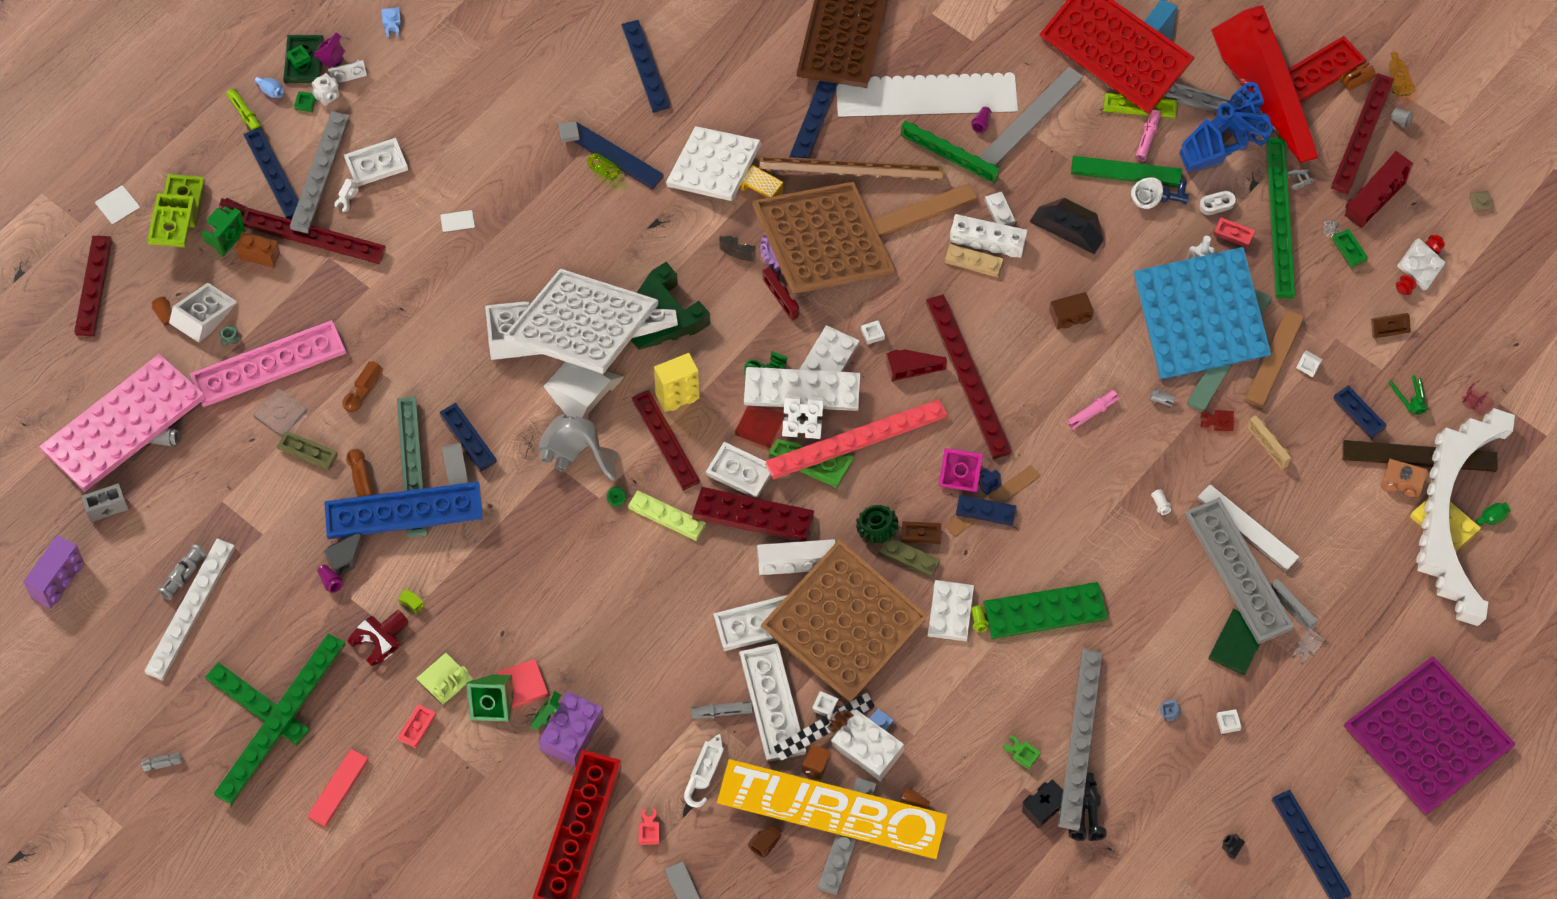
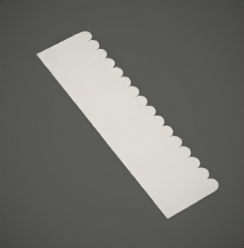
M1011 72L1006 73L1004 76L1001 73H995L993 77L989 73H984L982 78L977 73L972 74L971 77L968 74H961L960 77L956 74H951L949 77L941 74L937 78L934 75H928L926 79L922 75H917L915 79L910 75L904 78L894 76L892 79L889 76H884L881 80L879 77L874 76L871 77L868 88L838 84L836 89L838 117L978 113L982 107H988L992 112L1018 111L1015 75Z

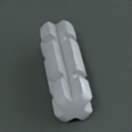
M180 752L172 753L171 756L166 754L153 757L152 760L150 758L143 759L141 762L142 769L149 771L152 768L168 767L173 763L174 765L181 764L182 757Z

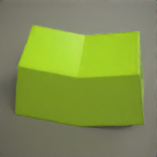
M403 589L398 598L399 604L409 608L416 614L424 607L423 601L415 593Z

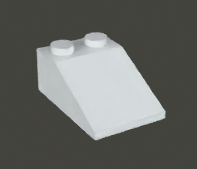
M206 283L173 306L169 323L192 339L200 342L215 330L237 305V301L211 284Z

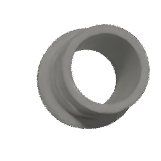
M1395 108L1391 115V120L1400 124L1404 129L1409 126L1413 118L1412 111H1405L1399 108Z

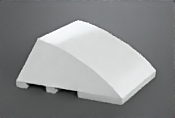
M565 362L544 385V388L564 414H566V417L576 418L578 416L588 419L590 411L609 390H614L624 376L608 371L602 374Z

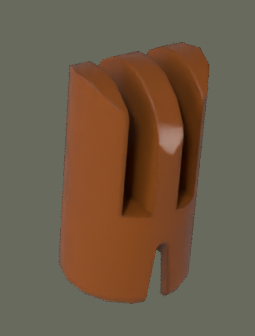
M1366 62L1341 75L1339 80L1351 91L1374 79L1376 75L1372 65L1368 66L1370 63Z

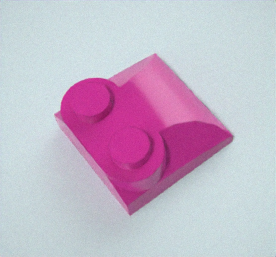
M945 448L939 486L977 492L983 454Z

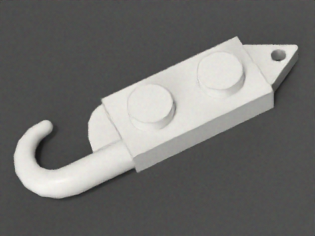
M720 734L709 742L705 741L690 776L691 778L684 792V799L691 807H701L707 801L705 797L702 801L695 802L691 796L695 788L705 789L710 786L724 753Z

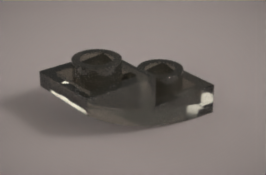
M732 236L719 237L720 250L735 258L755 262L756 246L749 244L739 245L738 238Z

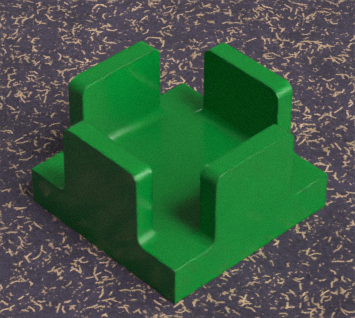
M226 206L223 208V211L216 208L206 220L216 230L212 234L204 230L202 236L205 243L214 247L217 250V254L224 257L239 240L241 233L246 232L241 211L236 208L231 210Z

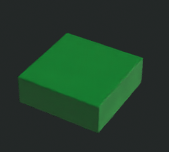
M302 45L286 52L288 59L295 68L311 61V57Z
M298 91L294 109L312 112L316 101L313 93Z

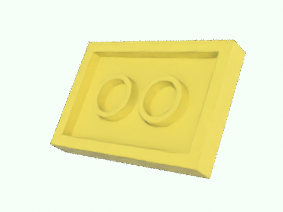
M1428 498L1410 515L1421 527L1426 517L1424 508ZM1450 502V532L1455 552H1457L1480 531L1481 527Z

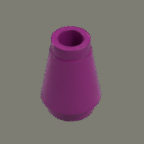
M982 107L972 119L971 127L975 132L983 133L988 129L992 112L990 108Z
M322 565L318 568L317 572L327 591L335 593L342 588V578L327 565Z

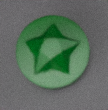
M613 487L608 490L606 500L611 506H620L626 500V493L620 487Z

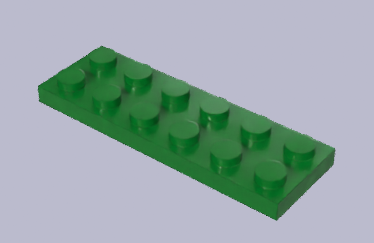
M1099 582L983 601L991 639L1107 620Z

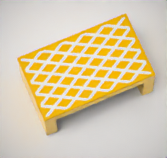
M754 165L748 170L741 184V190L745 191L749 187L767 198L779 196L783 193L782 181Z

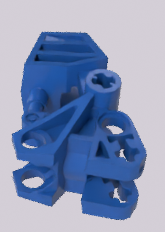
M1245 83L1231 96L1229 103H1222L1218 107L1215 119L1209 121L1206 118L1181 144L1182 149L1179 151V155L1187 173L1221 166L1225 161V157L1232 154V152L1246 150L1249 141L1262 147L1270 139L1269 134L1273 131L1269 115L1257 114L1260 113L1259 106H1262L1264 101L1256 83ZM1247 88H1248V89L1253 88L1254 91H1253V92L1247 91ZM1227 131L1233 133L1236 141L1235 144L1230 146H1224L1222 136ZM1255 135L1264 138V140H1263V141L1257 140L1256 137H1255Z

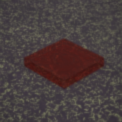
M748 405L735 430V435L770 448L784 420L785 414L765 406Z

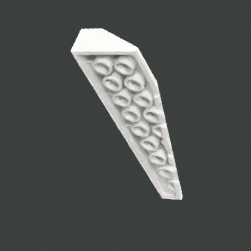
M529 302L485 306L491 360L541 354L504 341V335L528 308ZM655 309L632 338L678 325L676 310Z

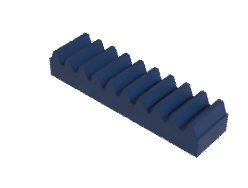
M457 403L440 411L442 421L449 427L450 432L453 433L458 443H461L462 449L469 455L470 460L477 466L479 472L497 463L496 457Z

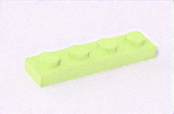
M638 490L628 505V509L695 541L698 540L706 526V522L692 519L691 515Z

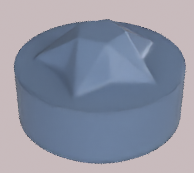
M1167 700L1161 705L1160 713L1166 720L1174 721L1179 718L1181 707L1176 701Z

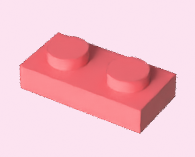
M1220 218L1213 236L1248 248L1255 230Z
M418 704L399 734L398 739L417 748L435 719L436 712Z

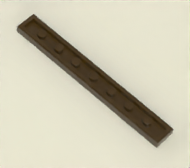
M1343 440L1342 460L1388 463L1389 459L1413 466L1433 467L1434 461H1432V456L1436 447ZM1475 450L1466 459L1461 469L1496 472L1498 469L1497 452Z

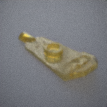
M1392 52V60L1389 62L1390 77L1394 78L1391 86L1392 93L1399 96H1410L1415 91V86L1411 81L1404 61L1399 59L1397 52ZM1397 72L1403 73V75L1400 76L1397 74Z

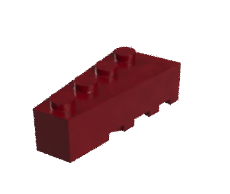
M1395 151L1370 181L1359 190L1356 197L1348 201L1345 206L1347 208L1345 217L1360 228H1363L1407 183L1413 162Z

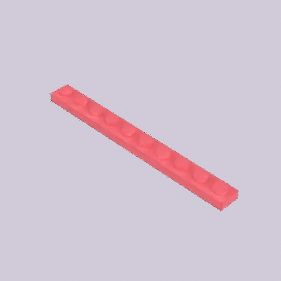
M937 399L766 460V467L774 480L947 418V412L941 401Z

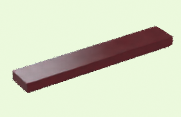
M647 390L632 397L634 405L682 491L699 484L700 480L651 392Z

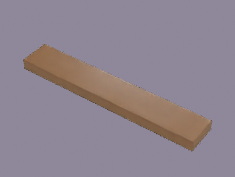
M970 183L873 219L872 222L879 237H883L975 202L978 197Z
M1286 310L1270 344L1271 355L1264 357L1245 398V402L1263 408L1304 316Z

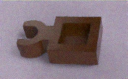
M849 710L836 711L830 717L829 721L831 723L827 728L832 732H836L842 726H846L848 724L847 721L854 715Z

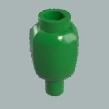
M1506 502L1495 503L1487 507L1482 512V517L1476 519L1475 522L1479 527L1485 523L1493 525L1505 520L1511 510Z

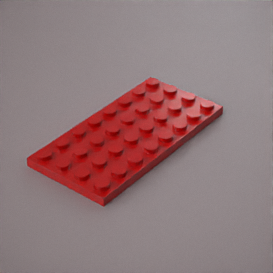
M1067 0L1039 34L1042 39L1148 115L1195 59L1190 53L1114 0Z

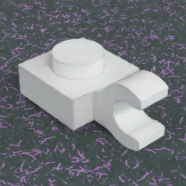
M346 179L338 194L340 197L336 200L335 207H340L343 203L344 208L342 211H349V199H353L359 190L360 183L358 181Z

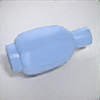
M256 77L255 83L259 85L260 90L264 94L272 98H281L283 96L284 89L280 82L272 78L262 79Z

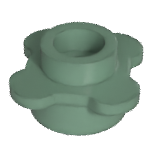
M231 326L221 329L219 332L222 336L221 344L238 343V329Z

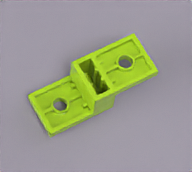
M167 175L164 194L157 193L147 238L148 245L186 246L189 227H196L205 184L204 177ZM183 190L188 191L186 195H179V192ZM169 225L174 226V229L171 231L165 230Z

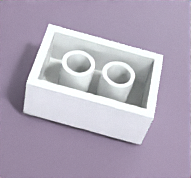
M855 709L852 713L854 716L847 721L848 724L844 727L842 726L832 738V747L881 782L905 751L904 744Z

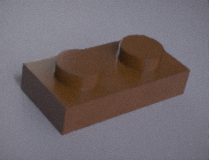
M1403 313L1372 318V337L1381 338L1411 333L1410 314Z
M902 521L901 542L940 544L941 523Z

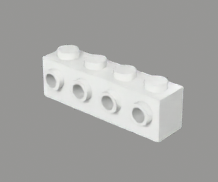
M955 214L949 242L1021 258L1026 242L1027 230Z
M835 539L757 545L759 575L809 572L835 544Z

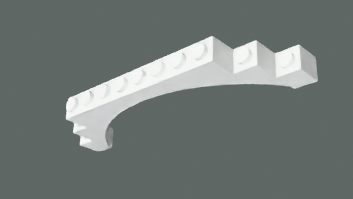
M1495 408L1484 416L1483 422L1469 418L1464 424H1461L1459 432L1445 428L1441 433L1437 434L1435 438L1437 446L1432 456L1434 466L1430 471V478L1432 479L1427 489L1429 498L1424 508L1426 517L1422 522V529L1424 530L1419 541L1421 550L1416 559L1418 563L1417 571L1438 577L1436 581L1437 595L1457 601L1455 611L1457 612L1456 619L1479 626L1486 620L1488 601L1483 600L1474 589L1457 558L1450 532L1449 506L1454 482L1466 459L1483 445L1498 438L1506 439L1513 432L1515 415Z

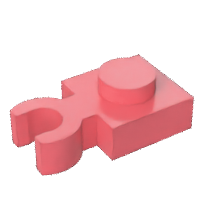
M645 809L641 811V818L645 823H639V845L659 844V822H654L657 818L656 809H653V814L650 817L645 815Z

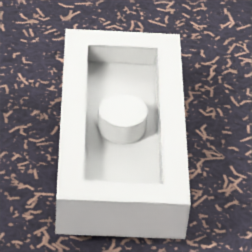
M1002 192L985 197L984 201L994 223L1008 226L1015 225V219Z

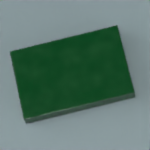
M287 35L286 52L302 45L311 57V61L295 68L287 55H285L284 83H312L317 77L321 76L322 62L313 55L321 42L324 41L323 35Z
M1233 608L1208 659L1245 676L1260 644L1255 640L1238 610Z

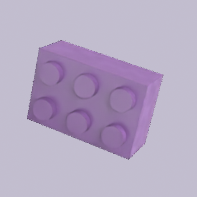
M58 535L55 537L23 581L31 599L50 609L59 602L65 588L71 585L73 577L82 570L84 560L77 545Z
M566 691L558 710L552 716L539 739L540 751L576 767L581 751L586 749L604 717L603 707Z

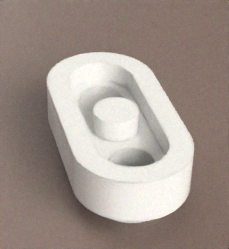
M1222 191L1205 196L1200 201L1199 209L1205 215H1213L1230 210L1234 207L1235 195L1229 191Z

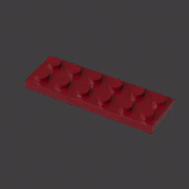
M701 487L692 519L804 542L807 540L815 510Z

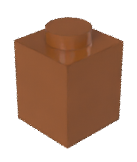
M812 744L803 762L802 772L809 778L821 780L830 762L831 751Z

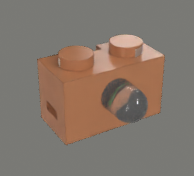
M1389 459L1381 487L1392 492L1397 490L1404 491L1403 493L1406 496L1419 498L1427 469Z

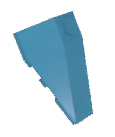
M1160 0L1144 22L1172 41L1177 5L1166 0Z

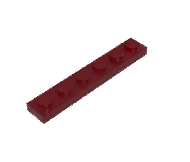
M92 235L74 330L75 335H95L112 244L111 236Z

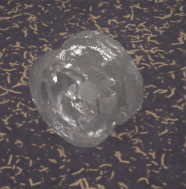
M1332 220L1325 221L1323 234L1333 237V235L1339 233L1340 224Z

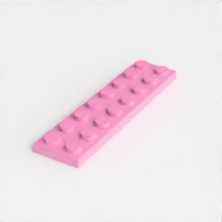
M331 320L189 374L193 384L206 397L201 402L204 408L344 355L346 351Z

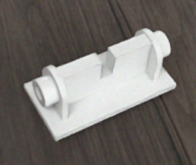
M363 60L328 69L330 78H335L338 83L367 76Z

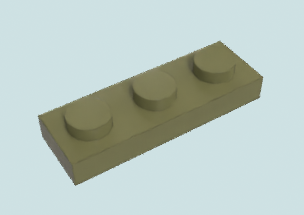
M289 431L284 433L277 445L278 450L326 470H330L338 456L337 451Z
M894 538L885 541L879 550L880 556L931 579L940 564V559Z

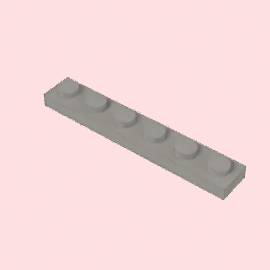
M857 778L853 791L873 795L876 783ZM839 834L836 835L818 884L819 890L834 895L838 894L857 839Z

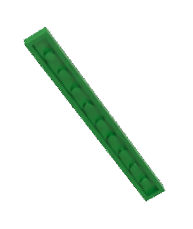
M1270 138L1266 142L1275 298H1294L1295 286L1285 140L1282 138Z
M329 633L326 635L215 790L214 795L232 806L345 647L344 641Z

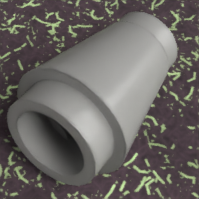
M173 428L166 429L150 441V443L174 447L180 441L179 431Z

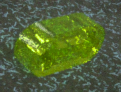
M597 153L588 157L587 164L592 170L610 180H615L619 177L620 168L615 163ZM593 160H598L602 163V166L595 165ZM606 167H609L610 169L613 168V170L615 171L614 174H609V172L605 170Z

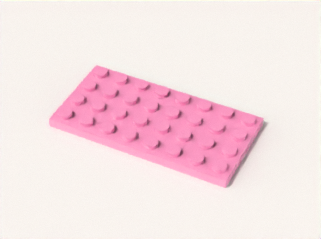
M158 354L39 447L50 460L86 492L206 397L202 391Z

